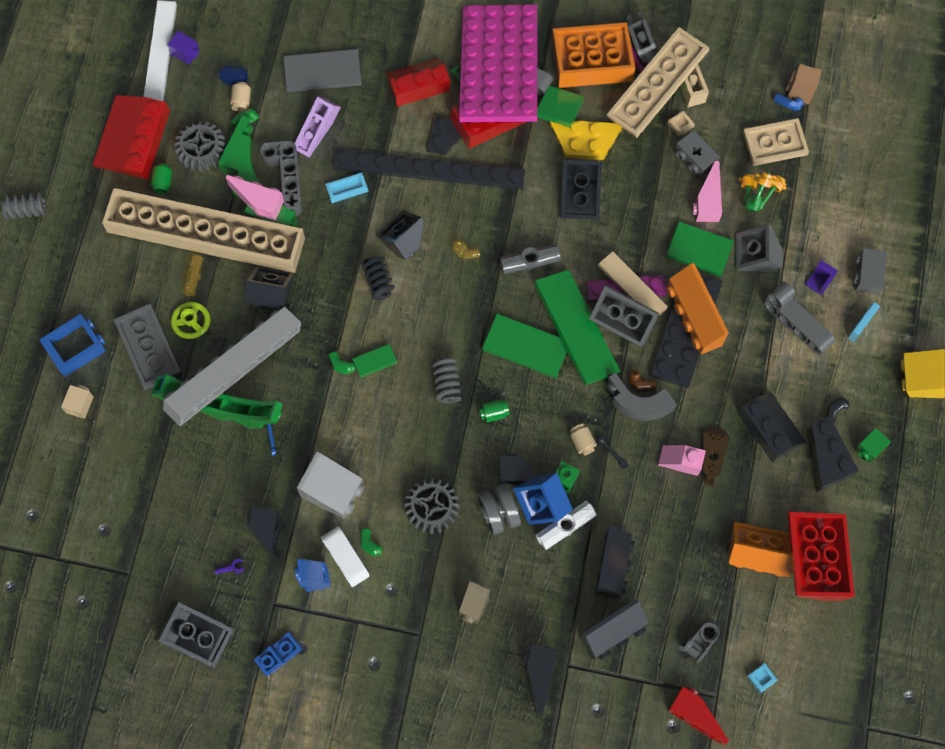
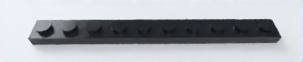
M335 150L333 170L362 172L366 174L523 190L525 169Z

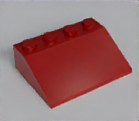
M116 95L93 166L148 180L171 111L167 103L148 97Z
M788 512L795 596L821 601H845L855 597L846 514Z

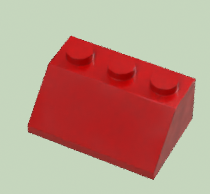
M439 58L385 73L396 106L450 91V78L444 63Z

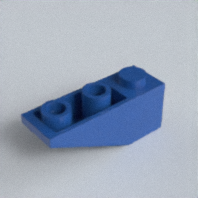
M304 559L297 560L298 566L294 567L296 579L300 586L305 588L306 592L331 587L326 563Z

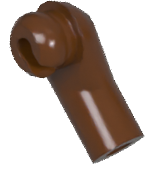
M638 370L630 372L629 382L637 390H656V380H644Z

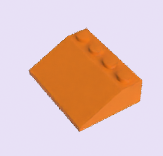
M627 22L553 29L559 88L633 82L635 64Z

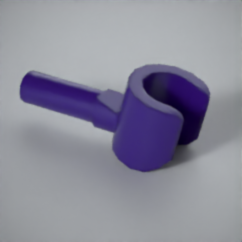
M235 559L232 565L215 569V574L227 571L241 573L244 568L237 569L235 564L242 563L243 560Z

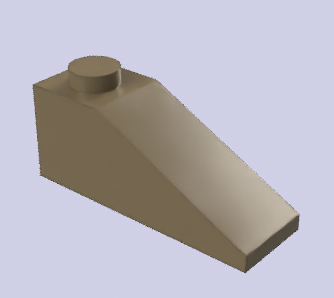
M469 582L459 610V615L462 616L461 619L469 624H473V622L479 623L489 601V589L474 582Z

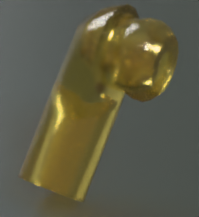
M456 240L453 243V250L461 259L480 258L479 249H468L462 240Z

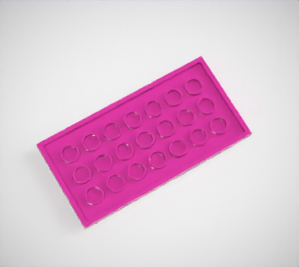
M537 4L463 6L460 122L537 121Z

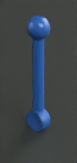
M267 424L272 456H275L277 454L271 424Z

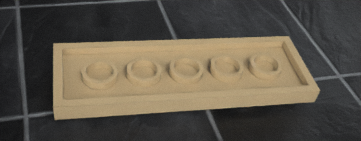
M679 27L608 112V118L637 138L707 54L709 47Z

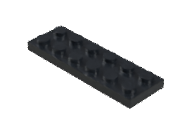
M700 274L714 304H716L722 281ZM674 301L650 377L688 389L700 353L698 349L696 350L693 347L692 336L690 332H686L683 325L684 320L681 315L677 314Z

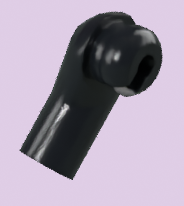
M839 397L831 402L827 408L826 418L830 417L833 423H836L837 412L847 410L850 406L849 401L844 397Z

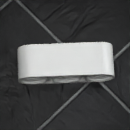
M339 526L321 537L351 587L370 577Z

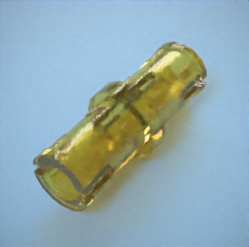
M191 256L189 269L185 273L186 281L182 291L186 295H195L198 280L201 279L200 271L204 261L202 256Z

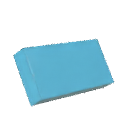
M362 172L325 184L332 203L368 192Z
M872 303L852 330L848 339L853 342L857 339L880 306L878 304Z

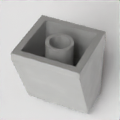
M316 452L297 487L301 498L345 519L346 515L352 513L355 504H353L355 498L360 497L365 488L362 478L319 452Z

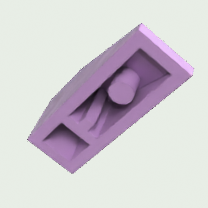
M317 97L295 142L298 152L307 157L311 156L332 126L341 108L340 106L326 98Z

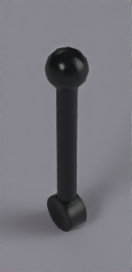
M599 436L597 442L603 444L620 463L621 469H627L628 462L623 461L605 442L603 436Z

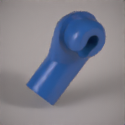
M780 93L774 99L781 106L795 111L800 110L804 104L803 100L799 97H796L793 101Z

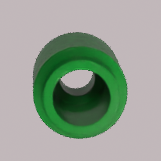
M158 164L153 167L151 180L153 192L159 194L168 193L172 178V169L168 165Z
M497 399L481 403L482 408H478L481 420L485 419L486 423L504 419L505 416L509 415L506 400Z

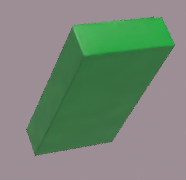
M390 344L353 358L360 378L397 364Z

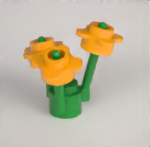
M769 172L755 173V175L745 174L743 178L738 179L741 182V187L746 188L745 197L742 201L745 203L744 208L755 213L763 209L764 204L774 191L781 192V190L786 189L785 180L781 176H774ZM757 183L761 184L757 194L752 193L749 196L750 189H756ZM764 187L771 188L762 200L760 195Z

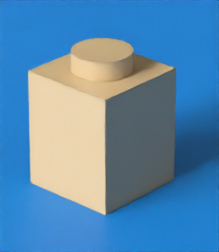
M70 385L61 408L67 414L85 419L93 400V395L90 393L89 388L78 385L75 387Z

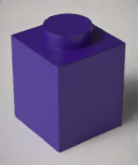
M179 31L176 32L167 44L170 54L188 65L199 54L197 42Z

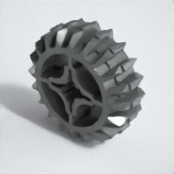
M199 121L198 125L192 122V127L185 125V131L179 130L180 136H176L175 140L177 143H174L175 154L179 157V162L183 163L186 168L190 167L193 171L198 167L200 172H202L204 167L208 171L210 169L209 166L216 167V161L219 162L227 147L222 131L220 129L217 130L215 124L211 126L208 121L205 125L201 121ZM204 136L210 137L214 141H211L210 139H205ZM187 152H191V153H193V154H196L197 157L192 156V155L188 154Z
M430 478V484H427L426 480L423 479V486L415 483L416 490L409 489V493L412 496H405V500L409 502L404 504V508L409 509L405 512V516H411L408 520L410 524L417 521L414 528L418 529L422 526L423 533L426 532L427 528H430V534L434 533L433 528H437L438 533H441L442 525L445 529L449 528L447 521L454 524L455 519L452 516L456 517L459 514L454 509L460 508V504L454 502L459 498L456 495L452 496L455 493V489L448 490L449 483L441 486V479L438 480L437 484H434V479ZM432 491L431 496L428 498L421 497L419 499L422 494ZM439 493L445 496L449 503V508L444 507V504L438 501ZM435 498L436 508L433 507V510H430L429 513V507L427 504L433 502ZM415 504L426 511L424 519L416 513ZM445 513L442 518L430 521L435 514Z

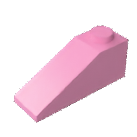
M715 161L697 197L696 203L692 205V214L696 215V222H719L721 218L722 202L719 161Z

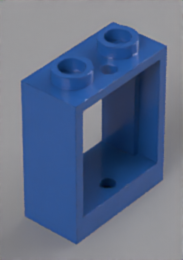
M81 314L40 339V342L64 377L106 351L102 346L105 342L100 334L95 335L92 329L95 327L90 319H84ZM83 326L94 344L64 362L53 344Z

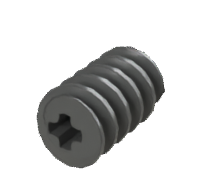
M32 192L29 194V198H26L25 193H22L21 199L18 198L17 194H14L13 200H11L9 194H6V198L2 202V212L5 219L9 217L14 219L17 216L24 218L25 215L32 217L33 214L39 217L41 214L46 216L47 213L46 203L40 192H37L36 198H34Z
M443 359L432 365L434 370L433 376L436 378L434 380L436 385L435 392L437 393L436 400L439 402L456 403L462 400L461 397L455 396L461 393L460 389L454 388L460 385V382L454 381V379L459 378L458 374H453V372L458 370L457 366H452V364L457 363L455 359Z

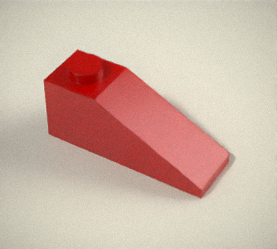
M682 687L668 712L722 746L727 745L729 742L728 738L703 699L697 696L699 693L691 687Z

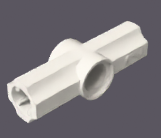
M585 501L570 511L559 522H554L536 534V538L540 545L547 550L563 538L570 536L579 527L596 517L597 514L591 504ZM567 521L571 524L572 528L565 530L561 527V523Z

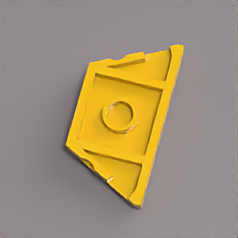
M574 121L571 128L550 122V127L553 128L556 134V139L562 147L565 158L604 160L619 132L622 131V127L617 123Z

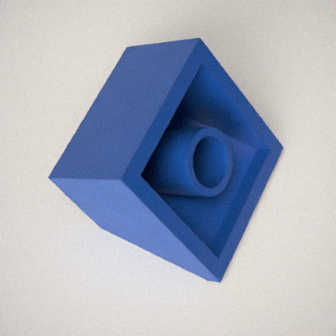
M557 473L540 475L513 488L529 525L559 522L573 510Z

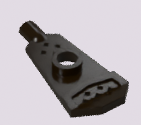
M711 427L703 432V450L706 451L703 460V473L707 476L706 486L714 487L715 477L720 475L729 441V436L721 428ZM710 454H715L717 459L711 460Z

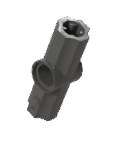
M557 244L536 249L528 247L523 252L500 257L503 274L521 270L532 271L538 266L561 261ZM533 257L535 260L527 261L525 258Z

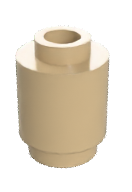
M237 82L232 86L230 104L232 109L237 112L247 110L250 103L251 88L244 82Z
M585 424L577 425L570 430V437L579 454L588 455L595 451L594 447L597 444Z

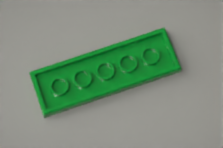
M563 271L535 280L533 284L584 386L609 378L615 373L619 374L620 369L597 324L589 319L591 312L570 271Z

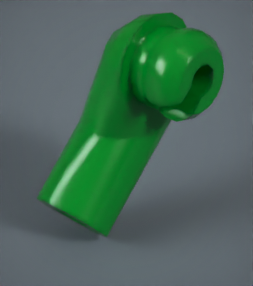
M252 108L243 110L230 123L236 128L242 115L249 117L251 122H255L259 118V114Z

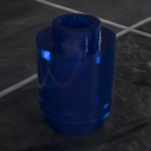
M224 65L223 69H220L219 78L223 80V84L234 85L237 82L247 84L248 70L243 69L241 66Z

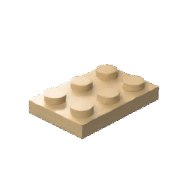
M799 118L743 130L752 166L806 156L809 153Z

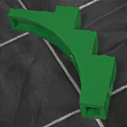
M167 374L159 375L155 380L150 395L164 401L166 395L177 391L184 381ZM221 394L199 412L220 421L232 420L250 429H260L264 424L277 423L281 417L283 404L278 401H257Z

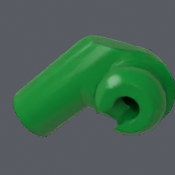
M337 351L328 355L336 372L350 374L355 371V364L342 361Z
M361 529L362 550L370 556L381 555L382 546L380 544L377 545L371 540V530Z

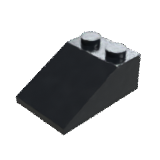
M563 160L561 218L599 220L602 161Z
M173 600L153 639L215 668L234 629Z
M531 645L530 650L526 649L522 665H526L525 673L536 717L541 719L544 714L557 650Z

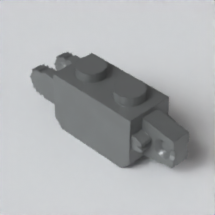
M640 10L637 12L638 21L634 22L630 15L626 16L638 55L643 64L647 62L649 64L659 51L649 25Z

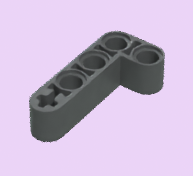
M291 141L263 144L260 148L263 163L266 166H280L284 207L295 211L296 216L300 215L302 212V197L296 145ZM288 151H292L289 155L285 154ZM268 153H273L272 156H266ZM290 168L294 169L292 172L286 171ZM289 186H295L294 189H287ZM291 199H294V206L291 205Z
M782 282L768 295L765 307L814 353L822 355L835 342L834 336L793 299L795 296L793 287L787 282Z

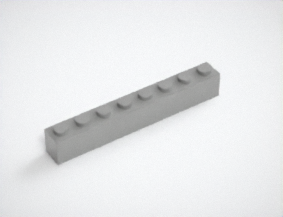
M286 307L280 311L276 310L266 322H260L253 332L246 333L236 345L232 344L222 356L215 357L208 367L198 370L195 377L191 380H185L177 391L167 394L164 398L163 410L179 426L183 425L298 334L301 322Z

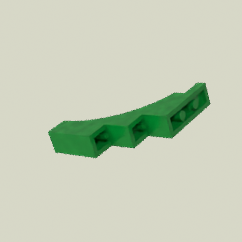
M242 115L218 164L221 172L232 176H239L244 181L258 182L253 171V143L251 137H249L253 127L250 118ZM232 190L233 195L236 196V197H239V196ZM248 205L244 211L245 216L292 227H297L298 224L295 211L283 205L276 221L258 216Z

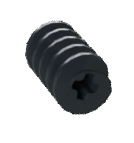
M371 257L361 263L365 277L368 280V286H370V292L373 294V300H384L390 297L391 291L395 289L394 285H389L393 281L392 278H386L390 275V272L384 271L388 268L387 264H382L386 260L385 257Z

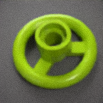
M186 302L179 305L171 316L173 331L185 339H195L202 336L210 325L208 310L197 302ZM198 310L204 315L202 328L197 323ZM182 311L181 316H180L181 319H178V320H177L178 315H179L180 312ZM189 317H193L191 321H187ZM178 326H192L196 332L185 333Z

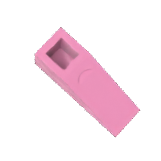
M226 176L229 187L258 216L276 221L284 202L283 195L278 189L273 187L269 189L254 181H244L239 176Z

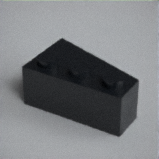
M830 417L818 421L808 428L807 437L810 455H812L813 473L816 478L817 492L847 480L859 471Z

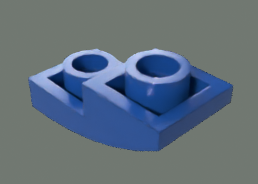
M288 632L273 646H269L254 661L266 677H268L297 655L303 647L293 634Z

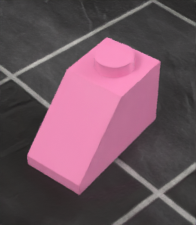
M663 445L658 466L698 476L706 451L686 445Z

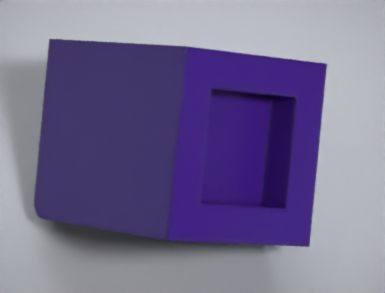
M821 260L807 281L806 286L822 296L838 270Z

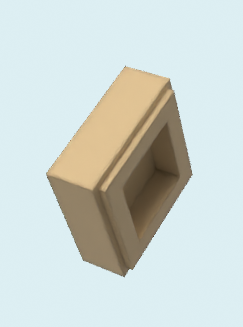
M684 111L668 120L669 126L678 137L694 128L695 125Z

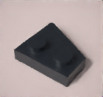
M435 116L427 152L446 156L452 149V146L461 139V135L450 118Z

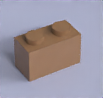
M799 64L797 71L793 70L786 91H789L788 98L794 100L796 97H799L805 104L809 105L818 86L822 70Z

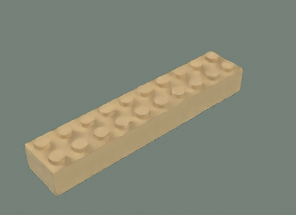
M116 188L113 189L102 222L108 233L292 273L296 272L305 240L302 228Z

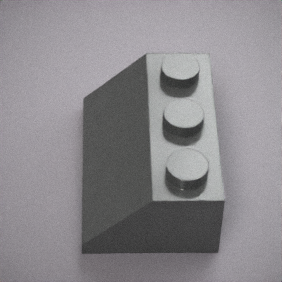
M605 285L589 319L642 347L647 341L659 313Z

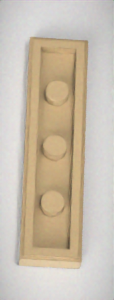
M614 252L598 264L601 270L628 297L655 310L659 315L667 309V305Z

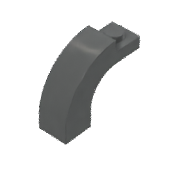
M616 373L608 379L607 388L612 395H616L612 404L621 413L630 418L642 421L656 420L668 415L677 406L666 389H663L654 396L642 398L629 392Z

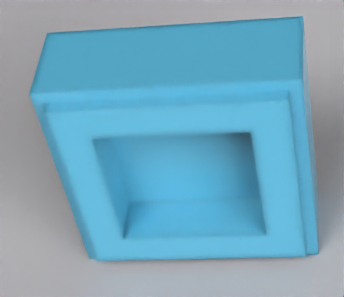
M765 663L747 675L759 693L777 681V678Z

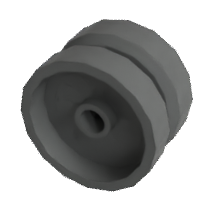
M505 483L494 486V497L488 490L477 493L482 516L493 536L503 533V520L510 529L521 526L515 502Z

